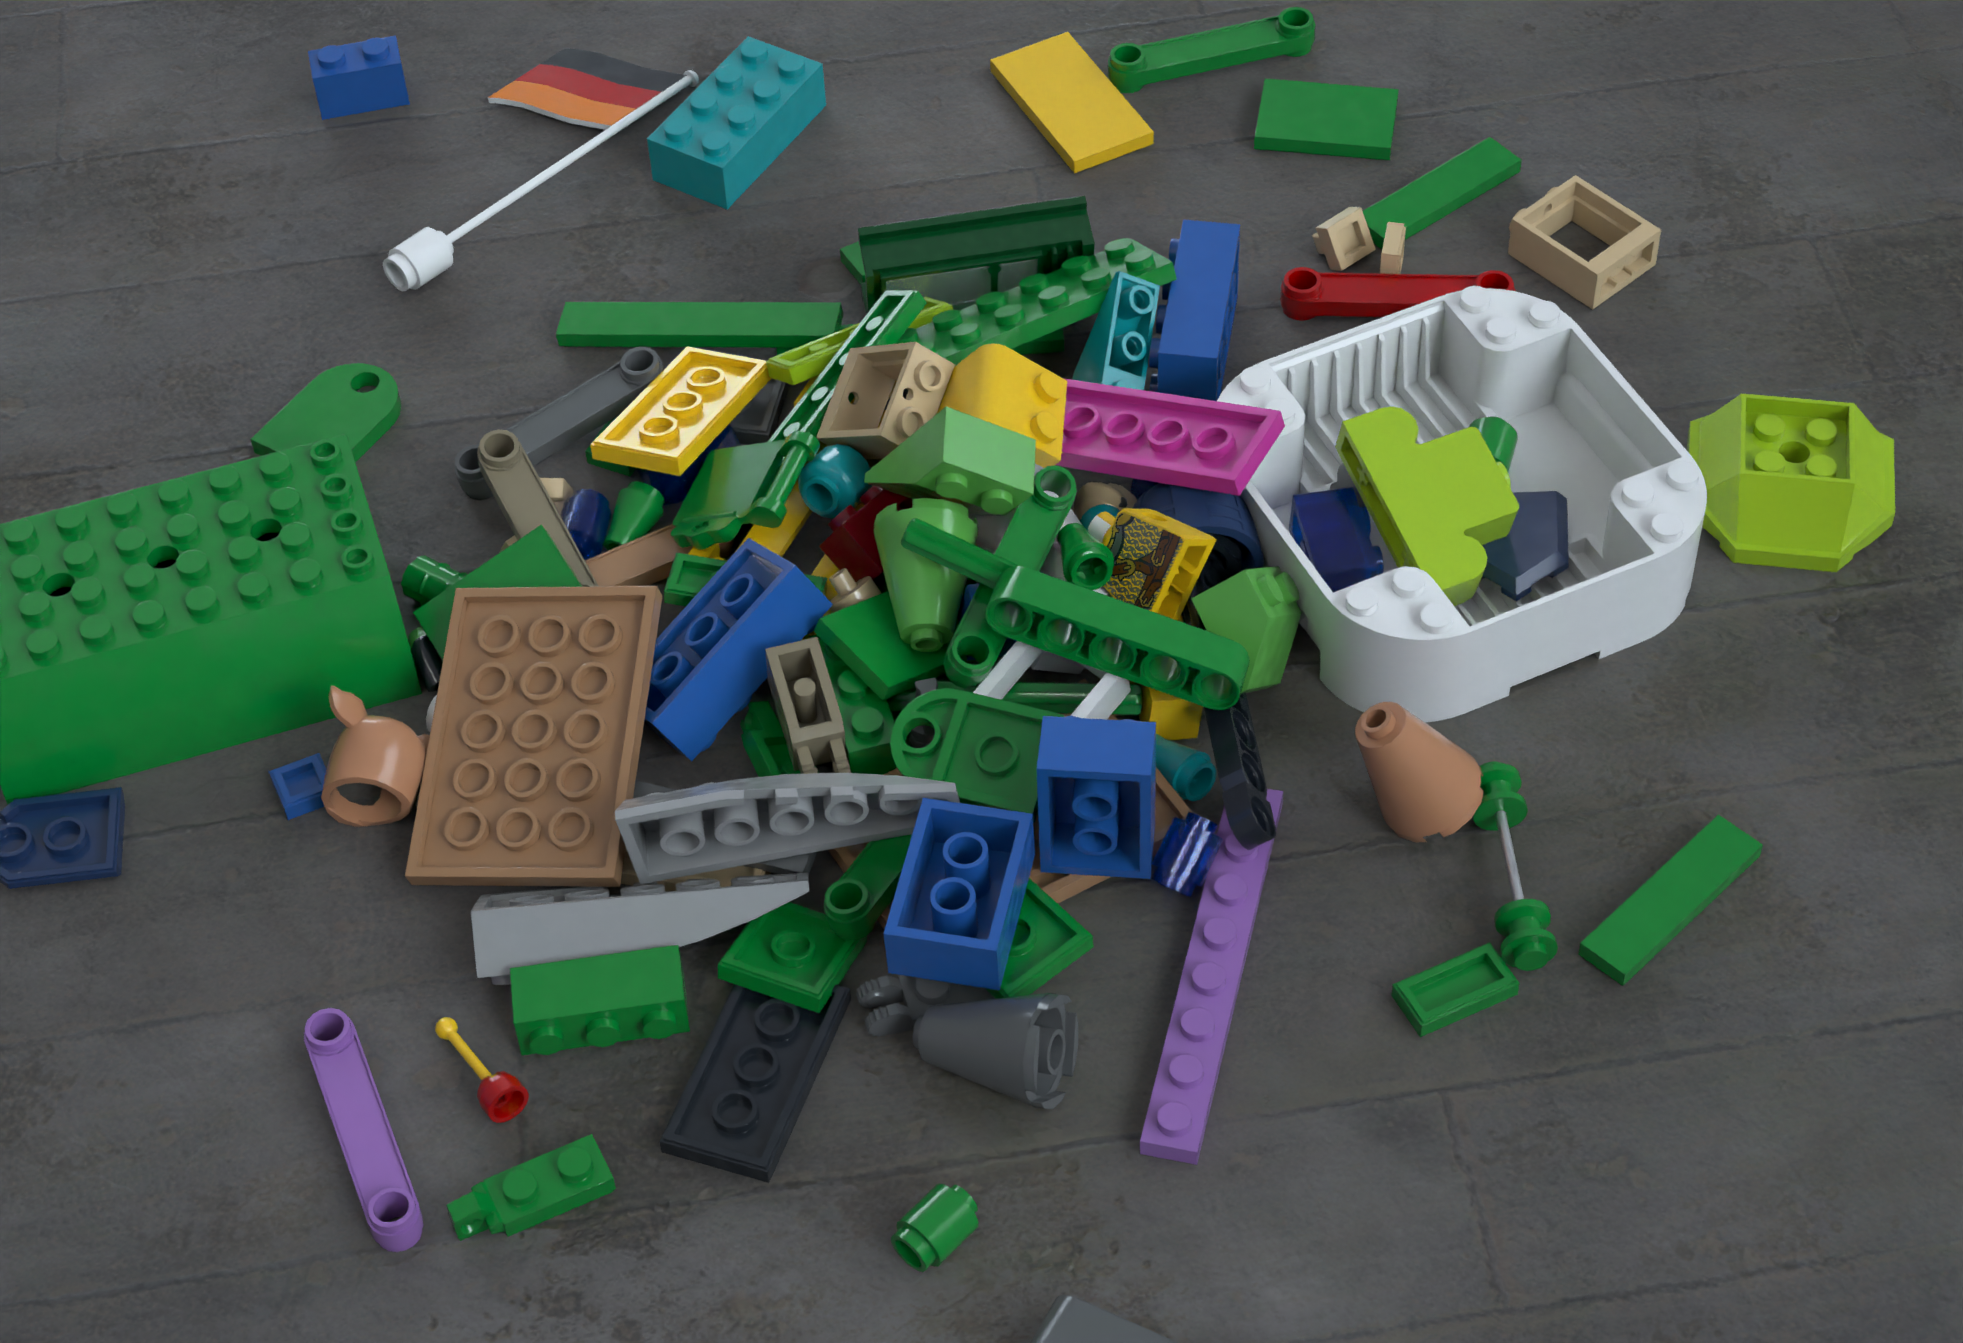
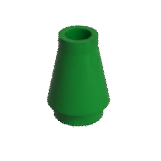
M639 481L630 482L627 488L621 489L618 493L608 535L603 542L604 547L609 551L647 535L664 515L662 506L665 500L663 495L654 487Z
M1079 523L1065 525L1058 533L1057 542L1061 550L1062 569L1066 581L1089 590L1101 588L1109 581L1113 572L1114 557L1111 550L1092 536L1083 525Z

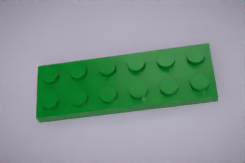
M1117 239L1106 244L1105 250L1089 257L1077 256L1063 262L1062 268L1046 275L1034 274L1027 276L1015 288L1003 293L990 292L977 298L976 304L960 311L947 310L935 315L929 324L917 329L907 328L896 344L917 342L956 366L980 346L1001 344L1013 349L1099 313L1115 272L1121 271L1160 286L1177 280L1173 262L1133 239Z

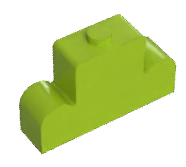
M1393 406L1383 407L1342 421L1335 448L1397 567H1416L1427 572L1454 606L1471 599L1477 591L1487 564L1486 551L1482 545L1507 536L1519 510V503L1511 490L1508 471L1501 462L1495 461L1480 431L1475 427H1468L1434 440L1417 444L1416 440L1419 429L1416 420L1409 412Z

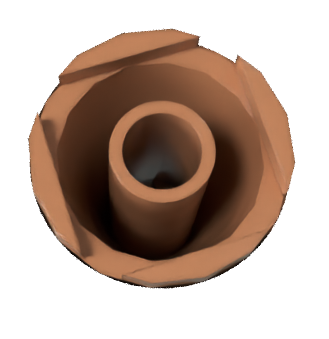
M1381 702L1373 705L1361 715L1355 727V736L1382 816L1387 825L1399 837L1415 843L1427 842L1423 837L1440 833L1444 838L1455 833L1472 818L1482 802L1484 791L1481 789L1480 784L1483 774L1481 767L1468 752L1397 703Z

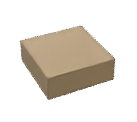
M1387 223L1381 252L1380 274H1401L1406 227H1404L1403 223Z

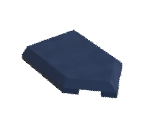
M1557 491L1513 492L1519 503V510L1509 534L1482 545L1486 551L1487 564L1481 580L1487 578L1501 586V593L1516 602L1531 593V586L1546 576L1553 578L1569 568L1567 498Z
M122 787L14 799L0 811V883L12 889L121 875L125 801Z

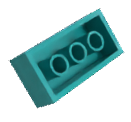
M748 36L647 138L653 181L728 210L826 106L823 64Z

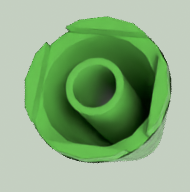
M919 498L912 499V508L897 511V503L879 512L874 522V537L901 640L911 644V648L916 651L933 652L939 650L942 645L948 643L953 638L968 577L904 548L901 545L902 536L909 522L913 518H918L976 545L978 521L976 517L972 521L969 518V509L961 504L945 499Z

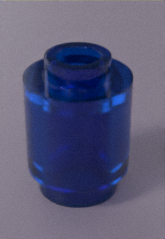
M591 489L575 491L571 497L565 500L560 513L584 560L601 554L612 518L607 498Z
M1189 811L1184 820L1173 817L1152 862L1156 869L1151 880L1191 898L1195 887H1202L1223 842L1222 838L1214 834L1218 825Z

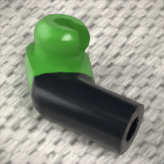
M418 627L410 633L408 642L414 665L428 692H434L438 690L443 661L424 629Z

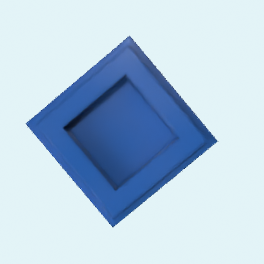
M319 753L269 771L272 784L288 820L325 807L321 796L327 769Z

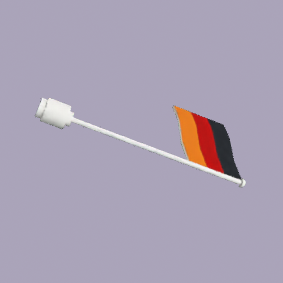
M564 48L489 96V103L521 107L567 123L603 129L605 131L447 236L441 231L425 227L391 249L388 258L383 261V269L389 281L400 291L416 290L441 274L453 264L452 254L454 248L452 243L687 86L695 87L699 81L697 73L688 70L683 75L644 68L601 53Z

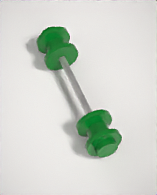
M1497 761L1487 762L1480 766L1483 774L1480 787L1484 793L1482 802L1473 815V820L1482 829L1489 831L1498 830L1513 898L1512 902L1499 908L1494 916L1496 930L1499 934L1506 937L1500 946L1503 961L1509 966L1524 971H1533L1545 966L1556 955L1558 946L1555 936L1545 930L1551 922L1549 907L1540 900L1524 899L1509 828L1518 825L1525 819L1528 812L1527 804L1524 797L1517 793L1522 783L1519 771L1509 764Z

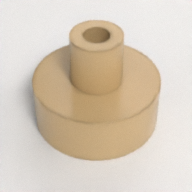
M846 568L841 569L829 578V581L838 593L830 600L833 604L829 608L832 613L882 594L870 576L855 582Z

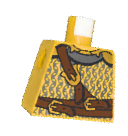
M1123 508L1116 517L1104 511L1096 515L1088 527V532L1107 546L1114 557L1111 578L1103 587L1115 599L1178 621L1217 539L1151 509Z

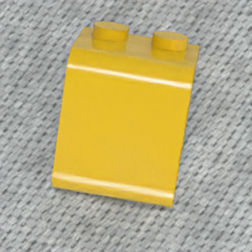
M986 344L980 346L954 367L937 413L947 406L1036 440L1035 463L1043 468L1054 466L1061 461L1067 380L1004 345Z

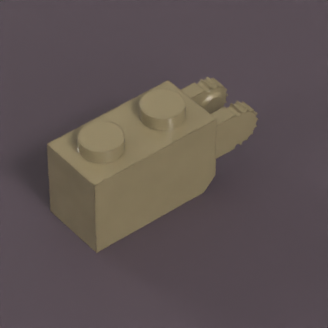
M818 637L765 649L768 683L794 771L799 770L800 774L818 773L817 768L814 766L832 762L833 773H851L846 756L845 730Z

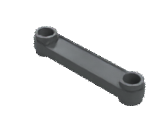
M633 348L623 355L620 362L505 430L513 433L518 438L532 465L535 466L620 415L664 370L662 360L656 351L651 348ZM479 444L463 448L455 458V474L462 490L470 498L482 500L492 497L493 494L480 472L477 456Z

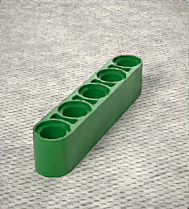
M1014 566L1002 571L985 609V618L988 625L995 632L1005 637L1209 709L1224 710L1236 704L1239 700L1249 667L1250 658L1246 649L1234 640L1026 567Z

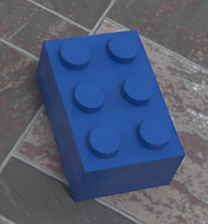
M1043 716L1037 761L1040 872L1151 879L1155 835L1156 722H1141L1131 719H1089L1076 716Z
M929 798L922 799L883 933L888 973L1000 990L1035 857L1033 814Z

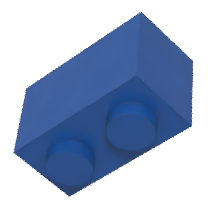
M396 36L376 37L362 42L339 46L330 45L322 49L308 51L312 79L322 120L410 104Z

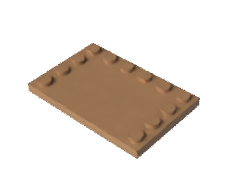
M657 586L456 588L405 877L411 885L620 887L626 846L615 820V810L624 800L633 799L662 603V594Z

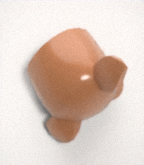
M331 686L328 696L330 707L336 718L346 728L340 733L333 747L324 778L321 799L327 813L339 823L355 827L389 824L402 820L410 813L421 786L430 735L422 734L417 736L409 726L390 717L367 715L360 698L350 692L342 691L336 686ZM364 783L381 787L382 790L380 798L374 805H360L350 802L340 795L337 787L344 784Z

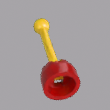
M450 1017L438 1020L435 1026L437 1036L441 1039L449 1040L482 1080L477 1091V1098L487 1116L496 1123L506 1122L516 1117L525 1108L529 1098V1093L518 1078L505 1071L496 1072L492 1075L457 1033L458 1025L456 1021Z

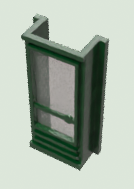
M1085 195L858 228V240L866 281L861 283V296L864 302L865 313L867 315L885 290L919 291L923 298L929 297L952 305L953 310L960 311L976 304L977 298L990 292L1003 293L1019 286V282L1027 276L1034 274L1046 275L1062 268L1063 262L1070 258L1094 255L1095 242L1087 213Z

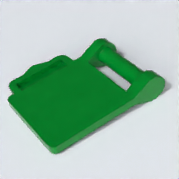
M794 431L784 440L712 450L704 461L673 521L675 528L670 533L671 537L681 548L693 546L696 549L703 550L716 543L731 541L737 535L742 524L751 523L769 528L779 527L787 513L785 503L805 463L815 458L820 448L819 440L808 432ZM783 457H785V459H784V461H783V463H782V465H781V467H780V469H779V471H778V473H777V475H776V477H775V479H774V481H773V483H772V485H771V487H770V489H769V491H768L766 497H764V495H765V493H766V491H767V489H768V487H769V485H770V483H771V481H772V479H773V477H774V475H775V473H776V471H777V469H778V467H779V465H780V463H781Z

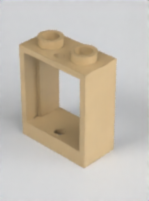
M1575 175L1559 187L1550 189L1543 198L1527 209L1523 208L1515 214L1509 226L1508 254L1593 310L1656 265L1661 229ZM1572 221L1610 245V247L1587 262L1550 236Z
M917 342L850 348L816 438L828 446L835 444L850 446L865 459H883L937 414L955 364ZM895 380H897L896 385H895V388H894L893 393H892V395H891L890 401H889V403H888L887 409H886L885 414H884V416H883L882 422H881V424H880V427L877 428L878 425H879V422H880V420H881L882 414H883V412H884L885 406H886V404H887V401H888V399H889V396H890V393H891V391H892V388H893V385H894V383H895ZM905 388L908 390L906 399L903 397V391ZM851 392L855 396V400L852 404L848 400V396Z

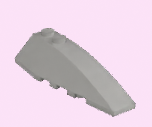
M858 773L783 774L718 783L710 782L697 787L665 793L656 792L643 797L627 799L615 810V820L640 884L867 843L873 840L877 841L910 835L913 833L923 798L960 803L956 784L953 782L897 775Z
M808 873L740 876L732 878L731 886L720 887V881L717 879H688L685 882L677 883L676 891H665V886L657 884L656 881L645 884L636 882L633 886L620 889L621 894L609 895L608 887L589 886L484 894L479 897L471 910L477 978L491 977L493 985L511 984L510 968L672 945H679L681 947L695 943L754 920L808 893Z

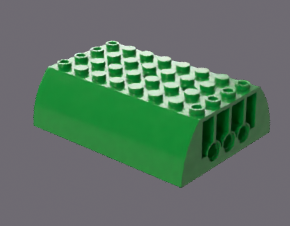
M347 434L0 524V787L7 805L14 799L62 794L336 718L330 707L328 697L331 686H336L340 690L350 692L360 698L365 709L422 694L390 573ZM266 533H279L276 538L269 541L257 540ZM164 560H176L170 567L164 569L154 568ZM72 587L71 591L65 595L50 596L59 588Z

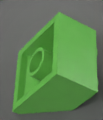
M1279 566L1245 569L1191 598L1206 631L1234 640L1246 649L1250 661L1241 694L1272 688L1281 683L1302 614L1296 602L1300 598L1297 586L1287 572H1281Z

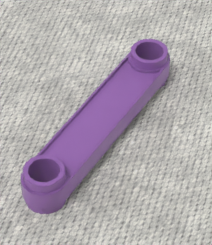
M321 1009L312 1014L305 1025L304 1042L371 1235L387 1251H405L413 1247L422 1234L424 1224L418 1200L353 1022L339 1009ZM402 1216V1218L397 1221L388 1222L389 1220L395 1217Z

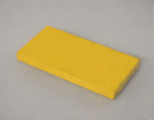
M1069 32L990 60L991 73L1074 174L1154 144V131Z
M686 347L590 444L592 458L681 476L771 380L766 361Z

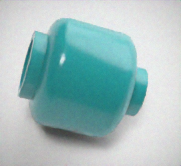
M841 444L830 445L821 450L812 461H809L803 467L798 478L799 492L810 510L821 517L834 519L849 505H852L855 509L861 503L859 498L872 487V485L864 482L865 473L871 468L867 460L850 446Z

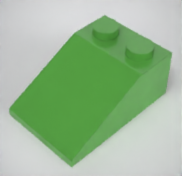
M946 406L867 471L864 482L910 499L932 498L955 502L968 508L969 514L1006 516L1034 494L1036 440Z

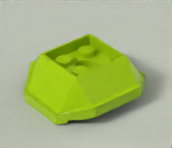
M1741 393L1713 414L1690 421L1687 451L1700 468L1707 490V504L1702 527L1720 542L1719 547L1733 563L1838 572L1853 559L1855 553L1871 544L1892 526L1895 516L1894 439L1878 432L1855 403Z

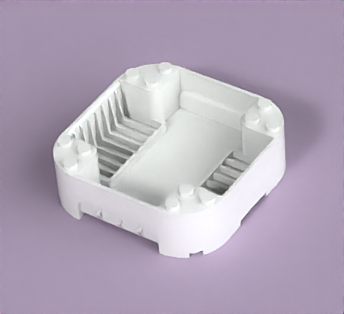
M1469 286L1462 291L1436 297L1248 367L1225 387L1217 400L1219 402L1279 410L1282 413L1285 424L1284 429L1240 496L1246 503L1255 523L1264 556V567L1279 566L1281 572H1287L1297 586L1300 598L1296 602L1302 612L1299 623L1320 650V680L1336 697L1359 711L1365 712L1373 705L1381 702H1394L1425 723L1450 719L1509 696L1510 687L1591 654H1595L1598 659H1601L1652 638L1672 624L1685 607L1686 597L1691 588L1707 504V490L1702 472L1689 452L1580 326L1551 301H1545L1516 291ZM1393 406L1402 408L1409 412L1416 420L1419 429L1416 443L1422 444L1468 428L1478 418L1494 416L1505 420L1516 430L1518 435L1508 473L1512 492L1557 491L1567 498L1569 568L1553 578L1546 576L1531 586L1532 592L1517 602L1502 594L1501 586L1484 578L1480 581L1477 591L1471 599L1454 606L1427 572L1416 567H1397L1368 509L1356 511L1350 508L1345 501L1336 502L1332 498L1330 485L1337 482V472L1343 463L1335 448L1342 421L1383 407Z

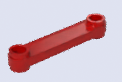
M1297 267L1289 270L1284 276L1281 284L1280 302L1283 312L1289 318L1299 321L1309 320L1315 316L1385 317L1436 297L1462 291L1469 286L1510 291L1516 290L1513 279L1507 273L1497 270L1485 271L1480 275L1320 273L1311 268Z

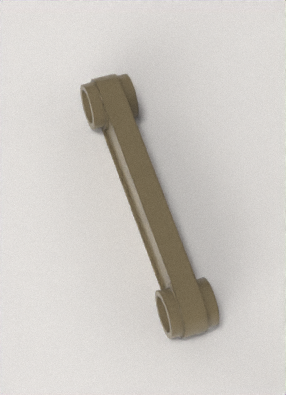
M500 429L485 434L480 440L477 451L480 472L516 539H521L542 524L583 587L598 586L518 438L513 433Z

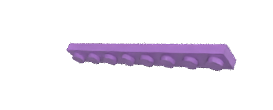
M1267 789L1266 800L1271 804L1277 830L1283 805V791ZM1225 806L1140 1139V1154L1197 1165L1274 843V839L1251 850L1245 849L1238 842L1229 826Z

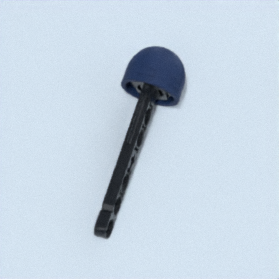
M1158 483L1145 491L1132 508L1155 510L1217 539L1181 613L1182 616H1185L1186 624L1206 630L1191 598L1245 569L1264 568V556L1256 526L1241 496ZM1243 693L1240 694L1236 704L1228 709L1215 710L1204 707L1219 781L1224 790L1222 796L1229 826L1238 842L1245 849L1251 850L1274 839L1276 827L1271 804L1266 800L1267 786L1247 695Z

